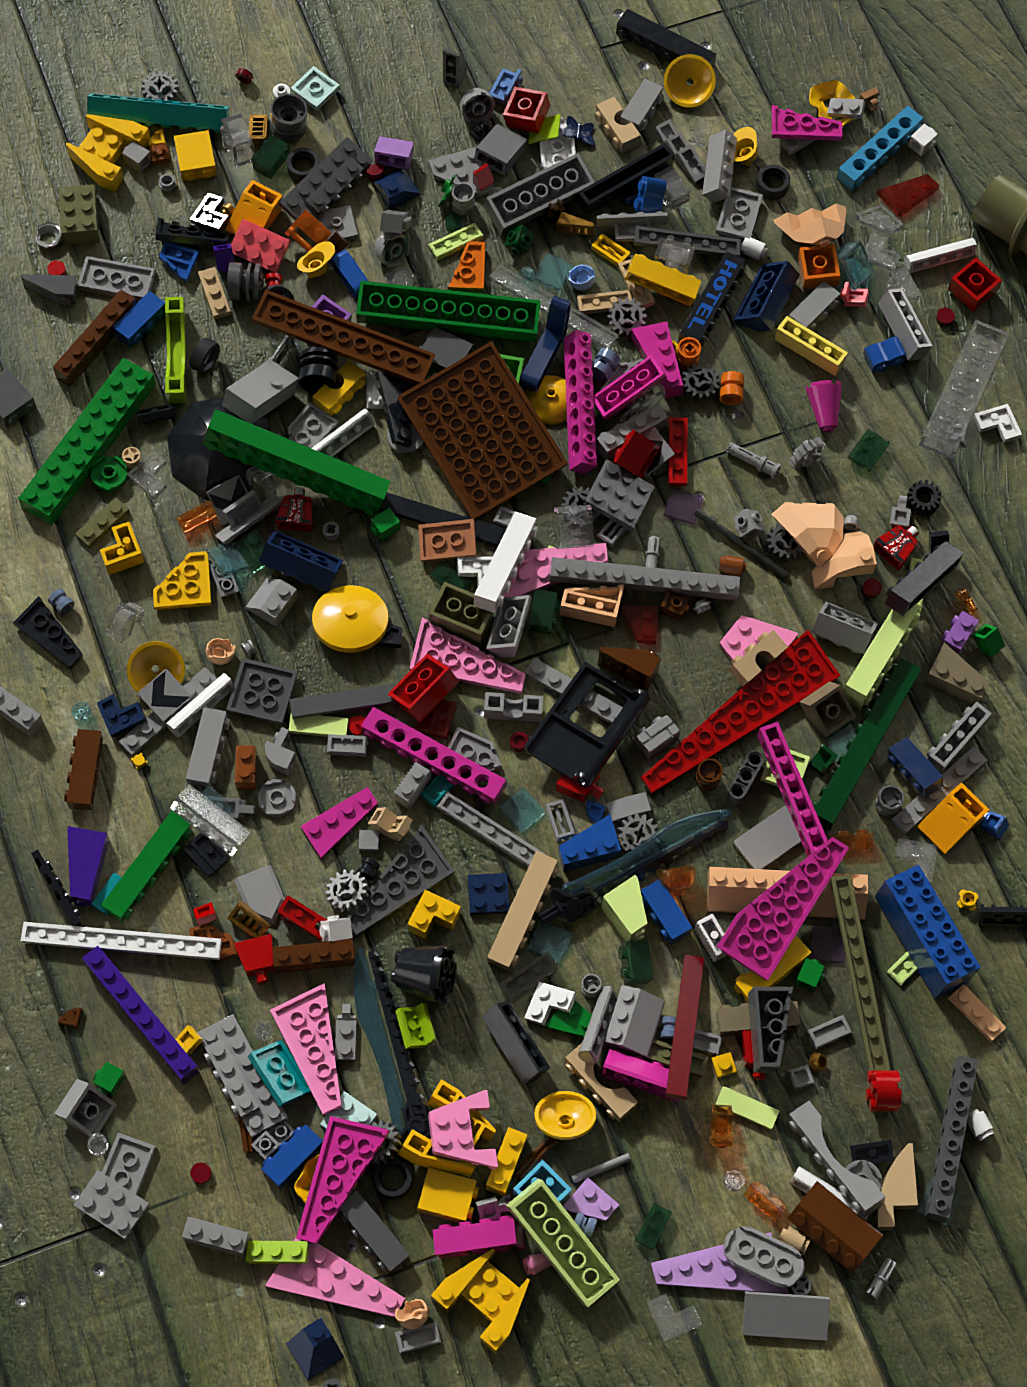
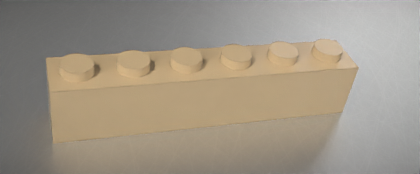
M538 851L535 852L488 954L487 962L508 971L511 966H516L519 959L517 953L520 948H524L527 942L525 935L527 931H532L535 920H533L535 913H540L544 904L541 900L544 895L547 896L552 886L549 884L551 878H556L560 867H557L558 860Z

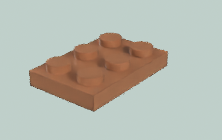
M474 519L418 525L420 561L422 563L457 559V557H477Z

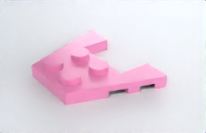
M741 615L720 641L719 646L732 661L736 656L740 655L742 657L746 654L744 649L751 643L756 645L759 642L757 638L765 631L770 633L774 630L788 647L797 638L798 633Z
M487 1090L429 1112L428 1119L434 1155L458 1161L459 1159L468 1161L473 1165L487 1166L492 1170L497 1169L496 1149L474 1150L469 1111H485L490 1108Z

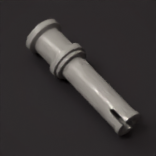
M733 442L729 444L726 453L753 465L757 471H763L771 475L773 479L776 478L782 466L780 463L776 464L768 460L766 456L760 457Z

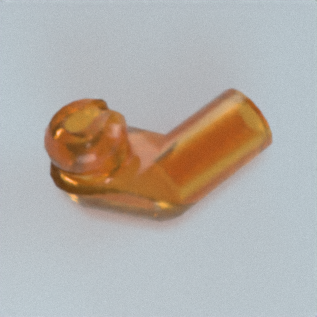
M965 588L956 590V598L963 601L970 614L976 612L978 608L968 590Z

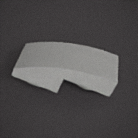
M227 559L209 565L221 598L239 592Z
M646 792L606 803L613 823L626 819L629 815L634 817L638 813L640 816L652 811Z
M284 1121L265 1131L251 1146L266 1160L277 1151V1148L284 1141L288 1142L293 1137L292 1133L295 1130Z

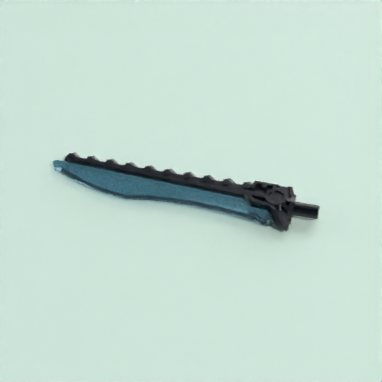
M729 809L707 811L676 820L662 827L653 836L621 858L572 882L564 883L562 889L558 887L550 889L549 892L554 906L538 915L539 920L543 925L559 916L566 919L569 923L576 921L596 909L597 906H601L604 895L634 875L638 877V881H643L646 877L645 874L647 872L656 873L660 869V864L670 865L674 856H685L687 848H698L701 845L702 839L712 840L716 831L725 832L729 828L728 821L722 820L730 816L732 811Z
M358 947L354 969V997L357 1016L380 1069L392 1125L399 1130L398 1132L402 1136L399 1139L402 1145L397 1146V1149L400 1150L412 1129L428 1139L431 1138L428 1119L429 1111L426 1101H424L425 1097L422 1094L416 1093L420 1081L417 1078L411 1077L415 1065L412 1062L406 1061L410 1050L405 1049V1046L401 1045L403 1038L401 1030L396 1029L398 1024L397 1015L391 1014L394 1001L391 998H386L389 986L386 982H381L385 971L381 967H376L379 954L376 951L368 952L375 979L371 981L363 949ZM375 989L378 990L407 1100L402 1110L405 1125L403 1129L399 1113L404 1104L376 1002Z

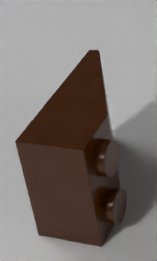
M601 647L597 665L648 691L659 672L661 658L655 652H648L644 649Z

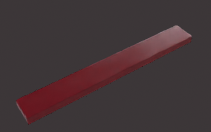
M686 954L684 956L665 1097L686 1100L704 965L703 957Z

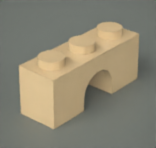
M612 97L597 104L594 115L597 122L602 124L605 134L611 137L614 147L618 148L622 154L639 146L641 135L632 122L627 125L616 123L620 121L623 109L616 98Z
M774 630L770 633L765 631L757 638L759 642L756 645L751 643L744 649L746 654L742 657L738 655L730 662L732 666L728 670L742 686L747 684L761 671L755 661L757 655L763 656L770 663L788 648Z

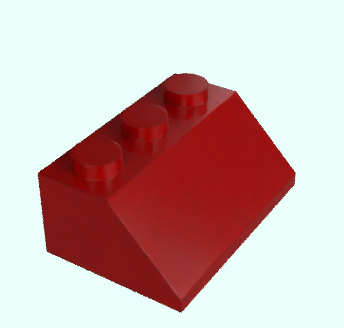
M426 654L388 695L409 716L420 723L459 683V680L449 667Z

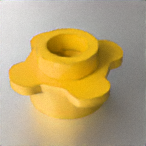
M961 890L957 906L974 911L976 909L975 903L978 899L977 893Z

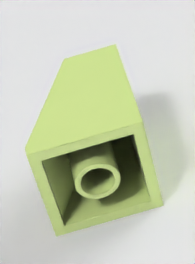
M634 875L604 895L601 909L628 946L632 943L638 944L645 938L644 935L647 928V919L638 877Z

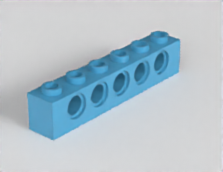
M909 106L904 108L839 167L837 179L851 190L857 186L860 187L864 183L865 178L872 176L877 167L883 166L889 156L895 155L900 146L906 145L910 141L911 136L922 126L923 117Z

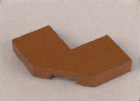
M210 924L189 928L190 936L222 939L220 960L218 962L238 957L231 935L216 929Z

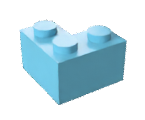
M543 1160L513 1188V1195L516 1197L534 1181L541 1179L561 1204L572 1192V1188Z

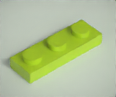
M248 1241L245 1261L248 1264H308L310 1243L308 1241Z

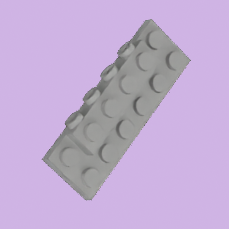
M233 1014L197 1032L203 1039L202 1044L207 1052L204 1054L207 1063L209 1065L213 1063L216 1070L212 1072L217 1082L222 1081L225 1086L222 1088L226 1099L231 1098L234 1104L231 1108L236 1117L240 1115L251 1138L288 1120L283 1107H279L247 1056L253 1050Z

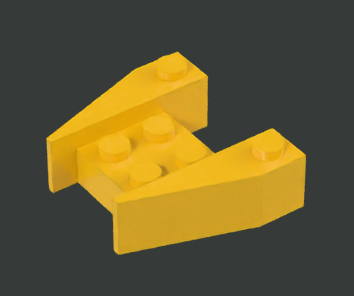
M87 114V125L91 130L79 147L68 142L66 143L68 155L99 186L115 193L124 180L121 167L115 165V162L122 154L124 148L133 141L146 148L150 139L149 129L134 121Z
M441 1079L427 1105L437 1109L463 1099L465 1096L459 1089ZM469 1111L474 1146L480 1136L490 1141L496 1129L479 1111ZM413 1129L398 1155L415 1165L470 1177L476 1167L468 1161L460 1159L458 1161L434 1155L431 1139Z
M491 1249L445 1278L432 1293L431 1300L448 1313L457 1300L462 1297L491 1322L480 1336V1341L496 1354L510 1337L530 1279L527 1278L519 1288L489 1263L495 1255V1250Z

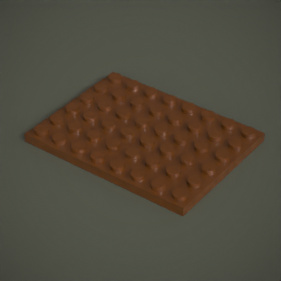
M492 341L397 396L400 405L471 519L476 520L568 465L567 460Z

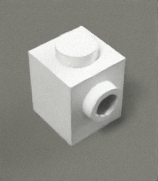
M923 124L911 136L908 146L922 156L928 150L931 151L935 147L938 134L933 128Z
M339 915L328 916L326 921H320L319 932L323 941L353 938L350 918L339 919Z

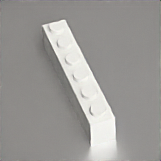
M519 512L514 513L474 594L475 607L495 613L498 606H502L505 592L508 593L511 587L510 581L512 578L515 579L518 572L517 567L519 564L522 565L524 561L525 550L529 551L531 538L537 534L536 518Z

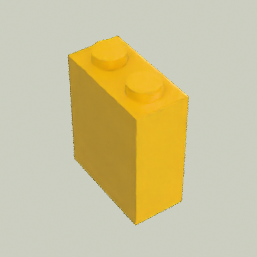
M209 130L174 136L182 181H191L204 177L209 178L217 175Z
M428 1168L417 1208L418 1212L458 1223L467 1222V1219L471 1220L474 1211L471 1203L473 1199H477L479 1187H476L477 1180Z

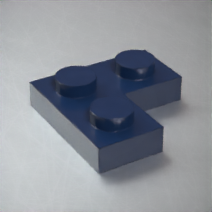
M114 694L97 702L106 727L112 737L147 720L139 702L121 709L119 701Z

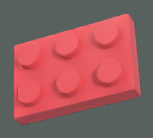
M242 219L231 246L234 255L254 264H261L263 268L277 273L291 240Z

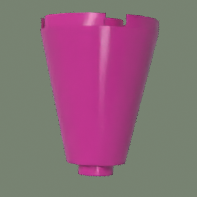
M831 380L811 383L810 388L808 385L806 386V393L818 427L824 433L833 432L838 426L842 382L837 380V384H833Z

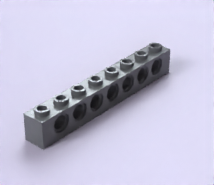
M958 1055L954 1061L924 1217L943 1223L950 1216L978 1060Z

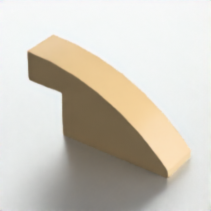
M908 1143L890 1166L882 1182L881 1192L885 1196V1204L875 1211V1229L878 1231L892 1230L895 1227V1209H915L918 1206L913 1143Z

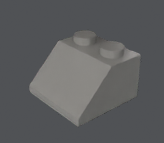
M266 578L245 608L278 627L298 599L297 589L280 579Z
M76 1079L54 1114L70 1126L95 1139L117 1104L91 1084Z

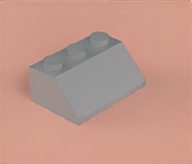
M530 595L505 597L502 606H498L486 649L500 659L515 658L532 599Z
M825 601L818 614L812 633L820 639L833 641L837 646L848 647L854 653L865 654L878 623Z
M622 985L604 1040L606 1045L611 1050L620 1049L628 1054L648 1058L665 1001L641 989Z

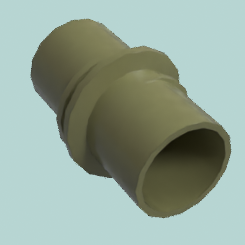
M1000 174L982 194L973 210L971 221L1008 243V254L1011 257H1015L1021 252L1027 255V190Z

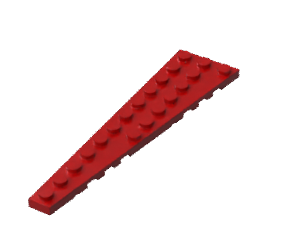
M805 631L784 652L778 655L758 675L736 692L689 736L685 737L664 758L659 760L641 776L640 779L650 794H653L698 766L703 760L716 755L798 704L829 681H835L841 675L810 631Z

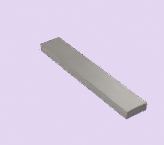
M449 792L446 793L437 806V810L526 867H529L536 851L545 854Z

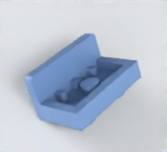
M502 68L489 92L494 101L507 106L514 87H520L523 82L521 69L514 73Z

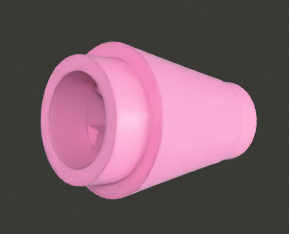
M543 1253L527 1255L522 1260L527 1275L532 1274L534 1276L551 1266Z

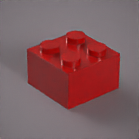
M514 87L503 113L506 126L508 128L539 133L550 108L547 92Z
M976 257L951 278L948 290L974 312L998 292L1002 280Z

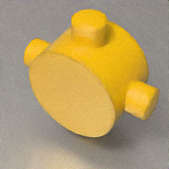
M142 753L131 758V762L134 763L137 770L148 764Z

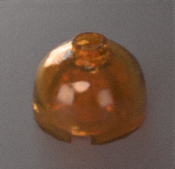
M695 865L656 870L657 879L665 889L673 892V896L685 895V891L691 889L696 880Z

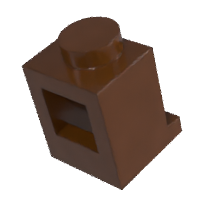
M667 590L661 605L660 614L682 620L683 614L687 615L690 604L687 603L688 598L670 593Z

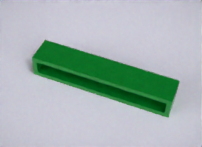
M171 811L101 904L102 909L121 923L124 919L128 920L134 912L133 907L135 904H140L146 895L144 892L147 888H152L156 883L158 873L160 871L164 872L169 864L168 860L170 857L175 856L179 852L181 842L183 840L186 841L192 834L191 823Z

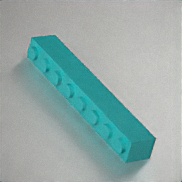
M94 93L87 96V114L129 120L136 123L142 122L146 126L161 124V127L171 128L174 125L179 126V129L195 127L198 131L213 129V132L222 133L229 128L230 106Z

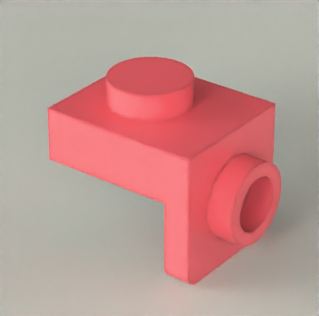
M845 282L844 288H841L840 292L844 306L866 307L869 290L851 288L850 283Z

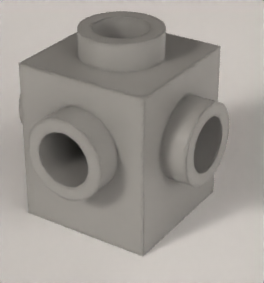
M744 509L733 518L740 538L752 540L765 531L762 517L758 511Z

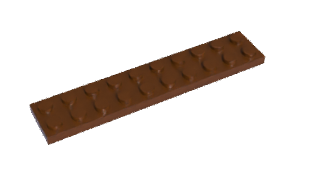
M265 290L252 317V323L316 347L328 348L334 354L416 385L426 379L436 355L435 353Z

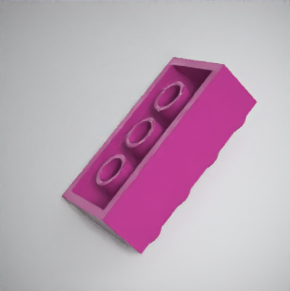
M651 354L595 394L594 402L603 417L608 421L626 407L632 405L636 400L646 395L657 385H660L668 377Z
M620 1049L609 1050L601 1077L677 1103L680 1100L665 1097L669 1069L664 1068L663 1064L659 1062H646L645 1058L638 1055L633 1057L626 1055V1052Z

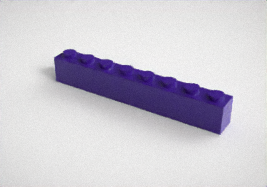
M97 946L82 957L87 968L184 1085L198 1074L199 1069L101 948Z

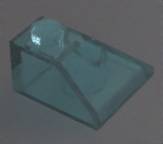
M861 240L844 243L836 250L837 258L852 290H856L874 272Z

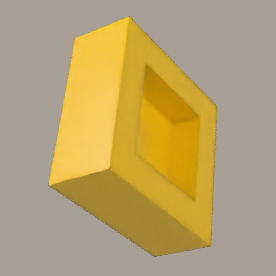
M189 1025L175 1039L189 1055L203 1041L194 1028Z
M731 1052L711 1058L717 1079L737 1073Z

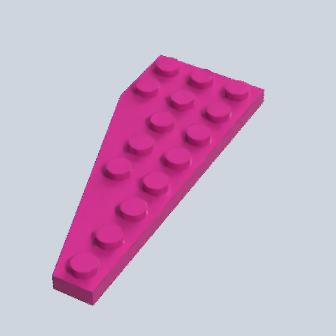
M831 837L737 913L716 948L767 981L849 847Z

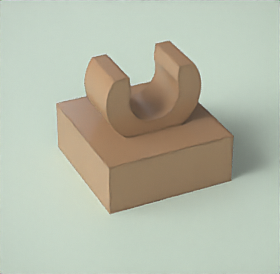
M875 87L860 95V99L865 100V108L868 107L871 112L876 110V105L879 104L877 100L879 91Z

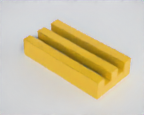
M601 234L591 245L593 251L617 267L618 263L626 261L630 257L631 252L604 234ZM601 241H603L604 243H606V244L609 245L610 247H607L606 245H604L603 243H601Z

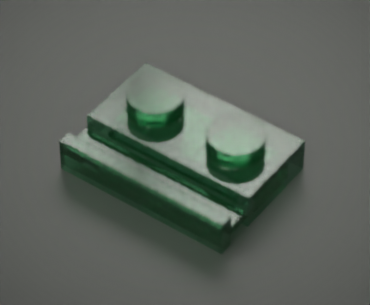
M867 429L848 455V459L871 472L889 447L890 442L883 440V437Z
M257 529L241 537L237 542H233L253 574L258 569L261 570L265 567L259 562L266 542Z

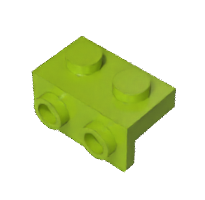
M421 1003L416 1007L399 1008L395 1011L405 1049L424 1048L436 1040L426 1003Z

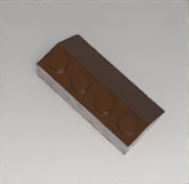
M816 1181L787 1218L852 1273H854L883 1236V1234L818 1181Z

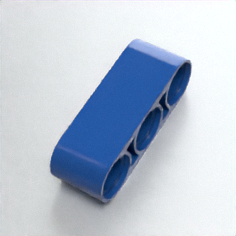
M343 250L330 259V263L353 297L358 298L360 280L368 281V279L349 252Z

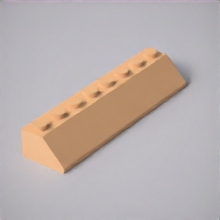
M709 867L707 875V912L739 913L789 871ZM833 873L832 877L843 876V875H849V874ZM851 874L860 920H865L868 898V875ZM830 880L807 917L838 918Z

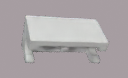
M369 368L367 370L368 375H366L367 409H383V397L380 396L378 390L380 385L375 378L377 372H372V369Z

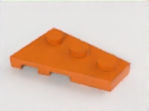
M467 241L448 290L484 292L485 242Z

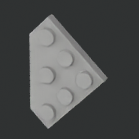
M476 147L428 160L431 173L436 180H451L453 175H455L453 184L469 183L473 186L476 197L495 193L493 183L482 191L473 184V172L483 166L474 160Z

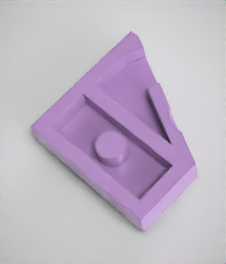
M587 1178L563 1207L567 1212H579L584 1214L585 1217H593L606 1222L619 1207V1204Z

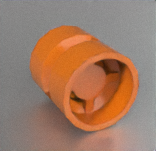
M687 337L679 342L676 359L681 369L686 370L687 367L692 369L693 364L696 366L699 364L701 344L698 340Z
M737 371L724 372L721 375L720 401L727 405L740 404L743 402L744 375Z

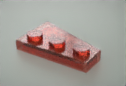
M929 174L879 189L876 194L901 217L936 192L940 185Z

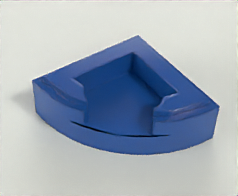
M587 800V815L592 822L597 823L602 819L606 806Z

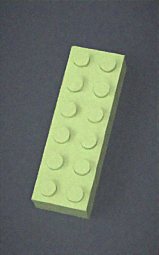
M916 604L904 616L893 609L891 610L845 686L844 693L850 705L859 710L864 705H869L873 697L872 695L878 690L883 677L887 675L892 662L896 660L901 647L908 640L910 632L916 627L921 615L918 613L920 605Z
M537 1179L506 1205L582 1305L589 1307L620 1280L543 1180Z

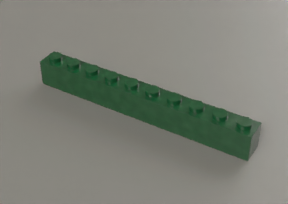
M903 658L898 663L894 662L889 671L892 674L890 678L886 677L881 685V688H883L881 694L876 693L872 701L874 706L872 709L868 707L863 716L866 720L863 724L859 723L854 732L857 734L855 739L849 740L846 746L847 753L845 755L841 754L836 763L839 765L837 770L831 771L827 779L830 781L828 786L824 785L819 793V796H821L819 802L814 801L813 803L822 826L829 830L833 827L922 668Z

